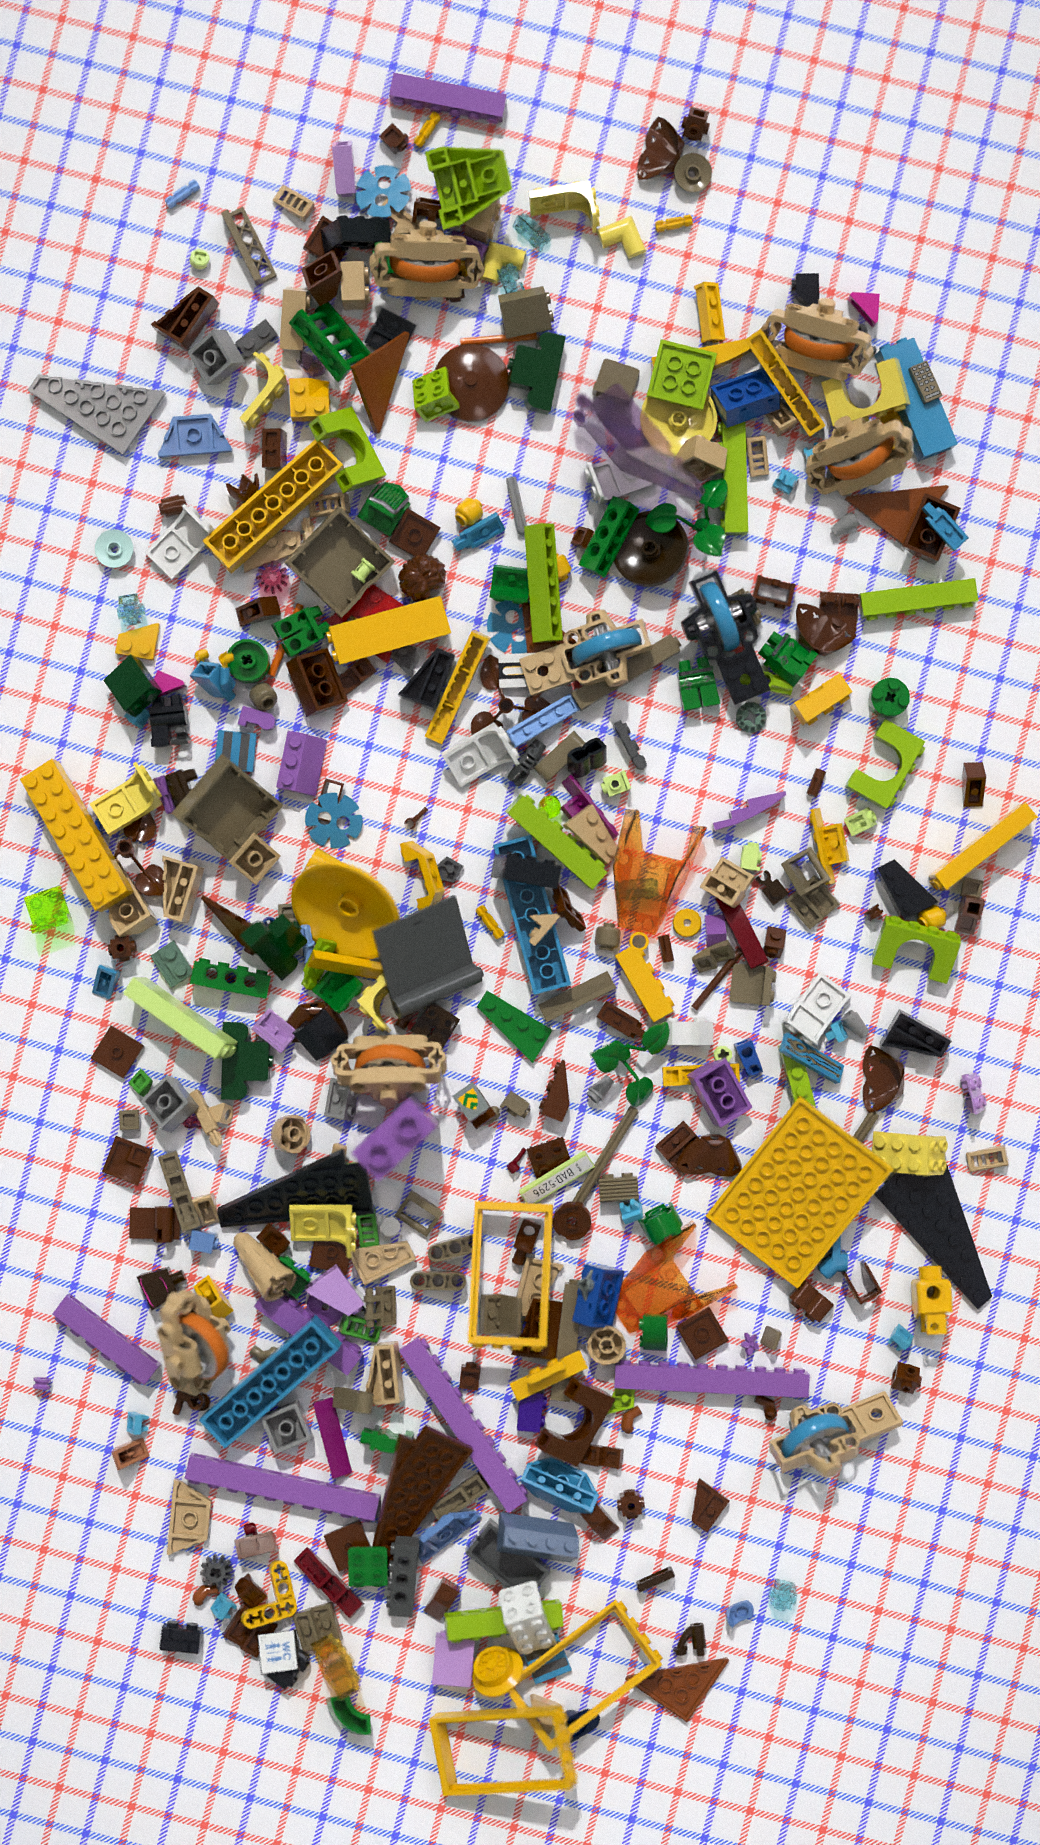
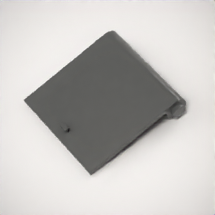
M455 895L372 931L391 1004L399 1019L482 982L484 973L481 967H477L472 961Z

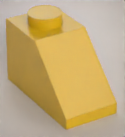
M209 1275L193 1286L199 1296L207 1299L213 1316L225 1318L234 1311L227 1297Z

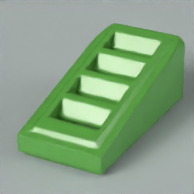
M374 1207V1214L356 1215L360 1248L380 1245L376 1209ZM372 1223L369 1226H362V1224ZM367 1231H373V1232H374V1233H369V1234H363V1232H367ZM364 1239H375V1241L364 1242Z
M343 1314L339 1331L341 1334L377 1343L383 1326H377V1323L374 1321L375 1328L372 1336H369L371 1328L366 1327L365 1333H362L364 1324L366 1325V1320L363 1317ZM349 1320H351V1324H350V1327H349V1329H348L347 1326H348ZM358 1322V1329L357 1331H354L356 1323Z

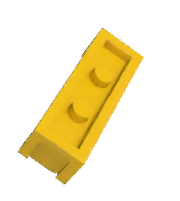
M702 282L695 285L694 290H696L702 335L701 343L709 341L716 344L726 340L719 284L715 282Z

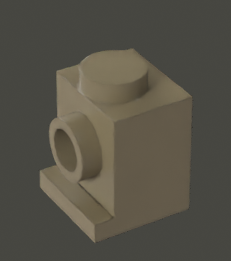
M512 1090L500 1105L502 1109L505 1106L508 1107L506 1111L514 1117L519 1115L525 1118L531 1110L528 1108L530 1103Z

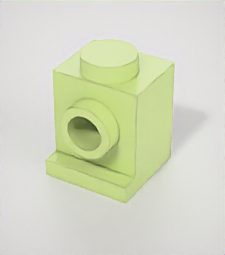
M625 770L603 778V783L600 784L604 795L608 794V797L631 790ZM613 781L619 783L617 788L612 787L611 783Z
M748 842L747 845L742 846L739 867L744 870L760 871L757 863H761L762 852H759L760 847L758 843Z

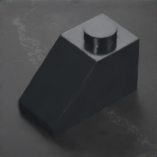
M796 273L794 280H791V292H794V298L802 306L809 307L813 303L818 304L819 273Z

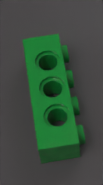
M613 496L578 565L590 573L605 578L640 509L629 501Z
M204 958L194 961L190 984L264 999L267 998L271 976L267 975L268 971L256 969V973L249 972L248 967L237 965V969L229 967V963L218 961V965L210 964L211 960ZM210 968L215 969L218 973L217 977L213 980L208 979L206 976V972ZM233 972L236 974L237 979L234 983H228L225 980L227 973ZM252 976L255 978L256 983L253 987L245 985L244 980L246 977Z

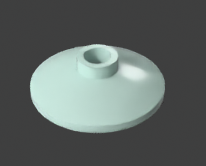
M107 530L98 537L95 543V554L98 560L110 568L124 566L133 555L134 547L132 540L121 530ZM113 547L119 548L117 553L112 552Z

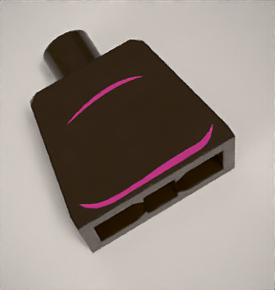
M170 1267L149 1271L137 1276L151 1311L166 1302L172 1292L179 1293L180 1289L177 1284L187 1280L183 1270L172 1274Z

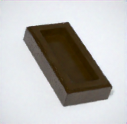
M666 1567L637 1580V1588L639 1592H642L674 1578L675 1574L672 1567Z

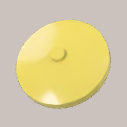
M708 393L703 411L646 397L640 412V427L646 442L656 452L670 458H675L684 442L695 435L704 436L705 439L711 441L717 426L716 407Z

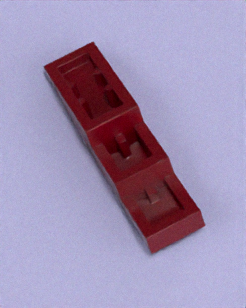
M715 898L725 918V922L733 934V939L750 969L752 970L768 962L764 950L741 905L739 904L733 908Z
M306 1547L296 1557L294 1562L318 1589H321L334 1604L339 1606L348 1618H351L364 1605L346 1583L309 1547Z

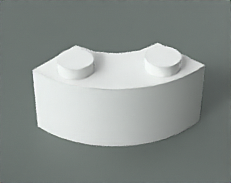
M666 1018V1022L669 1025L667 1045H713V1022H705V1018H694V1021H678V1018Z

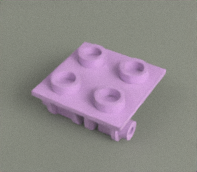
M974 1072L970 1075H961L962 1079L960 1081L962 1089L969 1088L964 1090L963 1093L970 1092V1095L964 1096L965 1099L971 1098L965 1100L967 1110L977 1115L985 1110L987 1103L980 1089L982 1087L981 1078L977 1076V1072Z

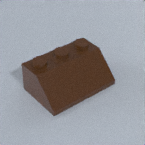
M925 493L902 547L917 558L935 565L939 561L946 543L925 520L928 516L923 512L922 508L930 502L935 509L938 507L942 510L944 509L954 521H956L961 508Z
M328 648L297 656L286 663L306 717L325 712L348 702Z

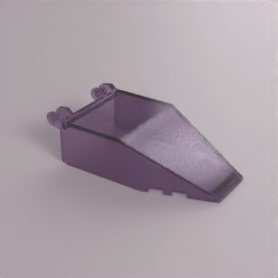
M616 383L595 401H592L585 393L578 394L575 402L578 409L573 414L574 422H576L578 427H584L621 471L700 502L706 490L691 471L686 472L681 465L684 462L680 456L676 458L671 452L670 448L673 446L619 384Z

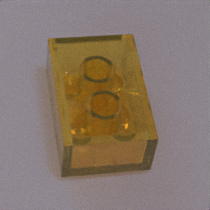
M331 1633L311 1643L322 1675L339 1700L361 1690L358 1683L361 1679L357 1670L353 1668V1658L350 1653L348 1654L345 1646H342L339 1638L335 1639Z

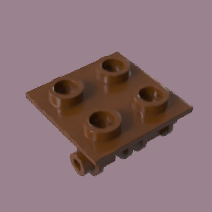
M820 591L819 608L823 610L828 618H838L856 632L857 612L860 602L859 594ZM833 624L835 629L840 628V626Z
M557 1137V1139L551 1141L547 1140L545 1143L542 1142L540 1145L530 1146V1148L526 1149L536 1179L570 1159L563 1137Z

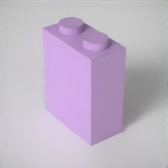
M445 1630L436 1633L432 1684L471 1688L475 1640L468 1638L462 1639L463 1641L459 1643H452L447 1640Z

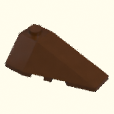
M203 895L201 897L203 902L235 939L245 947L244 951L254 956L255 952L239 936L252 923Z

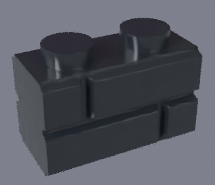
M167 1621V1623L163 1624L161 1630L160 1650L199 1654L203 1627H199L197 1623L189 1622L187 1625H179L178 1621Z

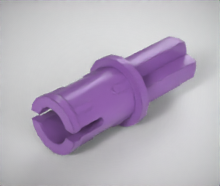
M165 775L154 778L153 781L162 795L160 798L166 813L170 814L175 810L176 806L164 778Z

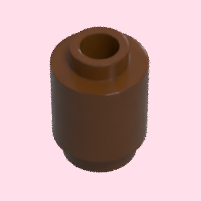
M179 494L161 499L162 503L158 504L161 515L165 514L166 518L181 514L183 510L182 505L185 504L187 506L184 495L179 496Z

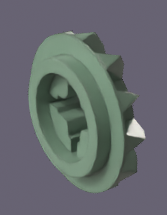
M755 702L743 704L736 713L737 725L741 730L748 733H755L761 730L767 720L766 711L762 705ZM748 710H750V712H751L753 715H754V714H756V715L759 714V715L754 719V721H755L754 724L751 722V720H748V721L745 720V721H744V719H746V717L749 716V714H748L749 711H748Z

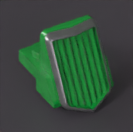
M389 482L378 483L371 491L357 517L391 537L407 508L411 505L408 502L409 496L398 484Z

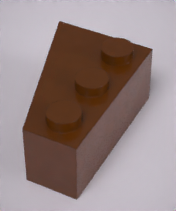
M199 286L181 299L180 303L172 310L166 311L165 315L157 322L151 323V326L157 333L186 351L189 350L219 305L213 295Z
M533 1298L524 1320L526 1322L524 1330L518 1338L539 1339L541 1299ZM549 1300L547 1347H543L542 1351H532L531 1347L523 1346V1350H513L511 1355L545 1360L556 1358L563 1302Z

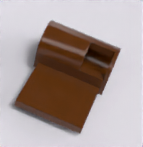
M155 1206L154 1208L130 1207L129 1238L153 1239V1242L171 1243L174 1240H180V1223L174 1206Z

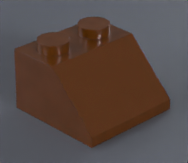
M332 249L301 268L307 289L319 306L330 302L336 297L343 274L336 252Z

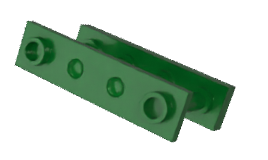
M329 302L318 306L314 311L315 313L309 316L303 309L297 311L289 324L337 382L342 381L346 377L352 365L371 354ZM321 319L327 328L320 330L314 322ZM333 334L340 343L332 345L327 336ZM346 349L352 357L345 360L339 351Z

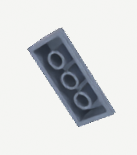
M499 1512L497 1552L569 1563L578 1558L579 1537L574 1523Z

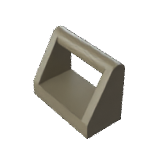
M811 847L781 864L800 897L810 895L831 880ZM806 855L822 879L811 886L796 863Z
M411 1190L394 1216L427 1237L444 1211ZM409 1200L435 1216L428 1229L402 1212Z

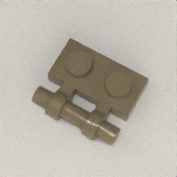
M395 1285L375 1287L376 1295H373V1288H365V1296L363 1297L364 1302H366V1313H364L366 1327H374L375 1319L377 1326L395 1325ZM373 1302H376V1312H374Z

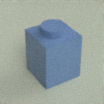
M193 1229L188 1249L212 1254L214 1250H217L219 1238H216L217 1233Z

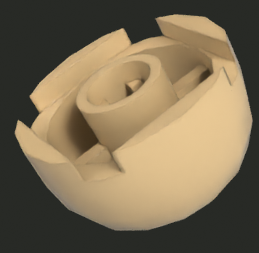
M298 1115L282 1116L272 1126L271 1139L279 1151L294 1154L300 1153V1150L307 1147L311 1136L310 1127L306 1125L303 1117Z
M613 1326L597 1327L588 1338L587 1349L590 1357L595 1362L601 1365L614 1364L623 1357L626 1351V1341L623 1334Z

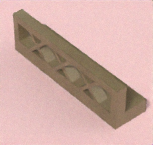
M244 207L229 213L228 209L221 212L256 286L277 277ZM242 213L245 218L243 226L235 224L232 218ZM244 231L252 233L251 243L243 241L242 235ZM252 248L261 251L262 254L259 260L251 257ZM260 266L269 267L271 274L261 278L259 274Z
M608 971L538 1005L546 1022H549L616 989V986Z

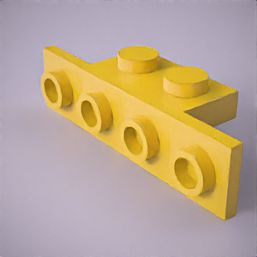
M820 808L810 809L811 814L809 818L815 831L813 838L818 846L817 858L831 879L825 885L834 884L835 878L832 864L850 861L842 823L824 826Z
M580 1350L559 1360L554 1358L546 1362V1366L542 1368L539 1366L529 1370L530 1374L509 1383L517 1401L587 1369L588 1366Z

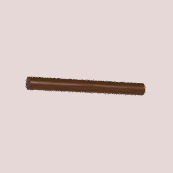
M739 948L735 951V958L729 959L692 1004L695 1010L701 1007L742 956Z

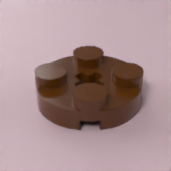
M565 1202L556 1208L553 1216L555 1232L566 1237L567 1240L583 1238L589 1231L592 1223L591 1214L582 1202ZM569 1217L577 1219L574 1225L571 1222H567Z

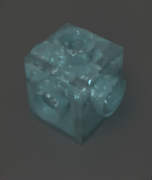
M138 593L118 596L119 608H117L118 619H122L124 626L143 623V615H146L144 603L140 604Z
M775 1578L774 1587H770L768 1599H770L775 1609L780 1611L791 1610L792 1604H796L798 1594L795 1593V1583Z

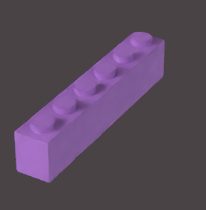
M393 72L389 99L398 106L406 104L411 105L414 109L421 110L427 108L436 113H441L442 111L454 117L463 115L468 116L471 120L483 119L487 120L488 123L498 124V122H503L507 94Z
M286 1295L271 1302L266 1301L261 1296L253 1306L291 1335L296 1333L314 1317V1313L308 1308L304 1309L295 1298ZM322 1320L342 1342L340 1348L326 1361L348 1376L364 1352L361 1351L360 1346L356 1343L351 1344L339 1331L335 1332L326 1321Z
M70 1293L65 1296L52 1313L55 1316L54 1319L59 1324H66L71 1328L70 1332L73 1335L84 1338L86 1340L85 1343L92 1349L97 1348L101 1351L100 1354L108 1361H114L120 1371L124 1373L127 1371L132 1375V1380L138 1384L142 1383L145 1385L161 1365L159 1361Z

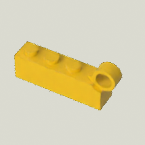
M635 932L629 938L630 947L614 956L654 1023L673 1012L672 1007L675 1005L670 996L665 997L662 991L665 988L660 979L656 980L653 976L655 970L651 963L646 964L643 958L646 956L643 950L649 944L647 935L643 932ZM636 935H641L645 938V945L642 948H636L632 943Z

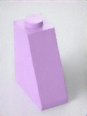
M352 141L333 142L332 153L336 194H341V197H351L352 193H356Z
M337 1264L305 1286L307 1293L348 1316L351 1314L355 1315L363 1309V1300Z

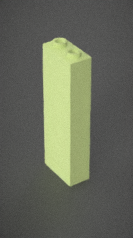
M133 977L123 992L125 996L214 1059L228 1058L235 1053L237 1049L235 1046L238 1042L147 977Z

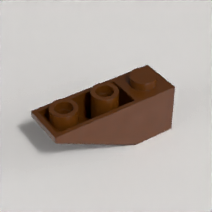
M562 1059L561 1063H556L553 1073H556L554 1080H549L546 1091H549L547 1098H542L539 1109H542L541 1114L563 1122L570 1105L565 1060Z

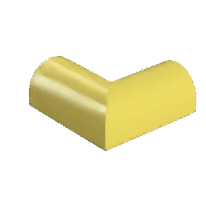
M632 215L597 229L603 249L621 242L628 259L646 252Z
M490 241L483 263L485 272L479 279L498 284L503 266L521 271L526 251Z

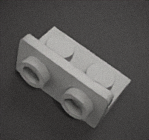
M331 1078L324 1116L352 1121L356 1114V1102L359 1093L352 1092L350 1086L339 1085L337 1078Z

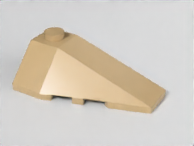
M116 858L134 893L108 908L109 921L119 937L143 933L158 923V920L118 858Z

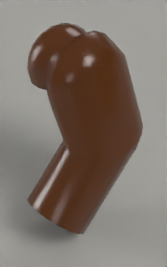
M756 1395L754 1402L763 1406L765 1418L767 1420H774L777 1415L774 1401L765 1396Z

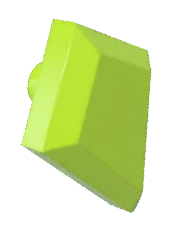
M615 1388L612 1394L615 1401L607 1414L634 1408L635 1389Z

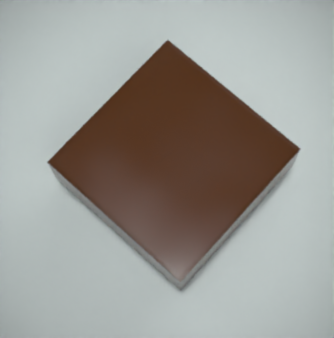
M578 526L570 544L586 549L594 531Z

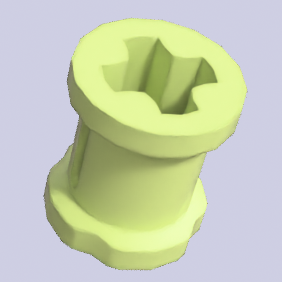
M362 558L360 565L355 571L352 570L351 574L364 584L367 576L371 571H375L376 568L366 559Z
M726 1046L717 1047L714 1050L715 1060L722 1059L718 1057V1054L723 1049L724 1052L728 1053L725 1058L729 1062L732 1058L731 1050Z

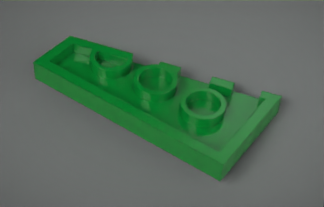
M489 991L485 992L477 1006L532 1063L553 1031Z

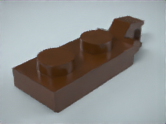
M608 1001L604 1003L596 1016L633 1039L636 1035L642 1038L645 1033L641 1029L643 1024L639 1020Z

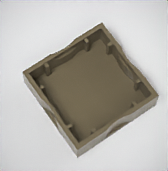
M336 507L284 562L341 618L361 598L365 590L395 563L376 542L363 533L360 526L341 507ZM362 558L366 559L376 568L375 571H371L367 576L364 584L351 574V571H355L360 565Z
M221 754L172 814L230 861L253 832L257 835L260 830L267 826L283 807V804L226 756Z

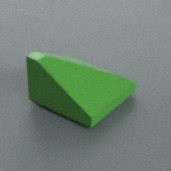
M140 1069L128 1083L139 1095L144 1097L149 1093L153 1080L143 1069Z

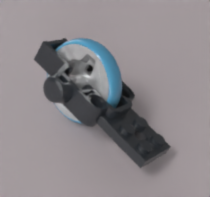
M717 570L704 577L690 581L689 585L699 608L681 621L683 633L688 641L698 640L706 659L716 660L733 704H739L770 691L771 689L752 646L758 639V632L751 618L758 612L757 604L752 594L744 593L727 596ZM710 578H714L715 583H714V582H708V583L703 584V585L699 588V592H698V589H697V587H696V584H698V583H700V582H703V581H705V580H708V579H710ZM700 614L705 615L703 617L696 619ZM742 614L745 618L743 622H739L738 620L733 619ZM711 628L712 630H709V635L703 637L701 632ZM745 631L752 632V641L749 642L744 639ZM741 642L743 647L742 652L732 655L730 657L725 656L723 650L732 651L736 649ZM710 646L717 648L718 652L715 657L708 654ZM747 674L750 677L748 685L741 684V675Z

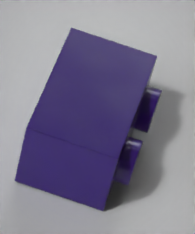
M544 1391L536 1392L519 1401L517 1431L540 1433V1427L544 1428L545 1416H542V1408H546L547 1397L544 1396Z

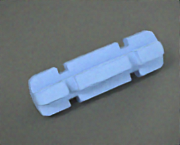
M193 179L187 186L184 185L174 192L173 196L170 195L165 198L167 206L170 209L175 207L177 202L180 203L191 196V193L198 191L200 186Z

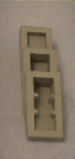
M177 1151L158 1156L182 1232L200 1227L201 1224L192 1202V1196Z
M478 1471L440 1498L431 1511L439 1521L446 1514L459 1512L491 1487L481 1472Z

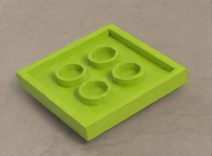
M661 339L646 397L703 411L717 353Z

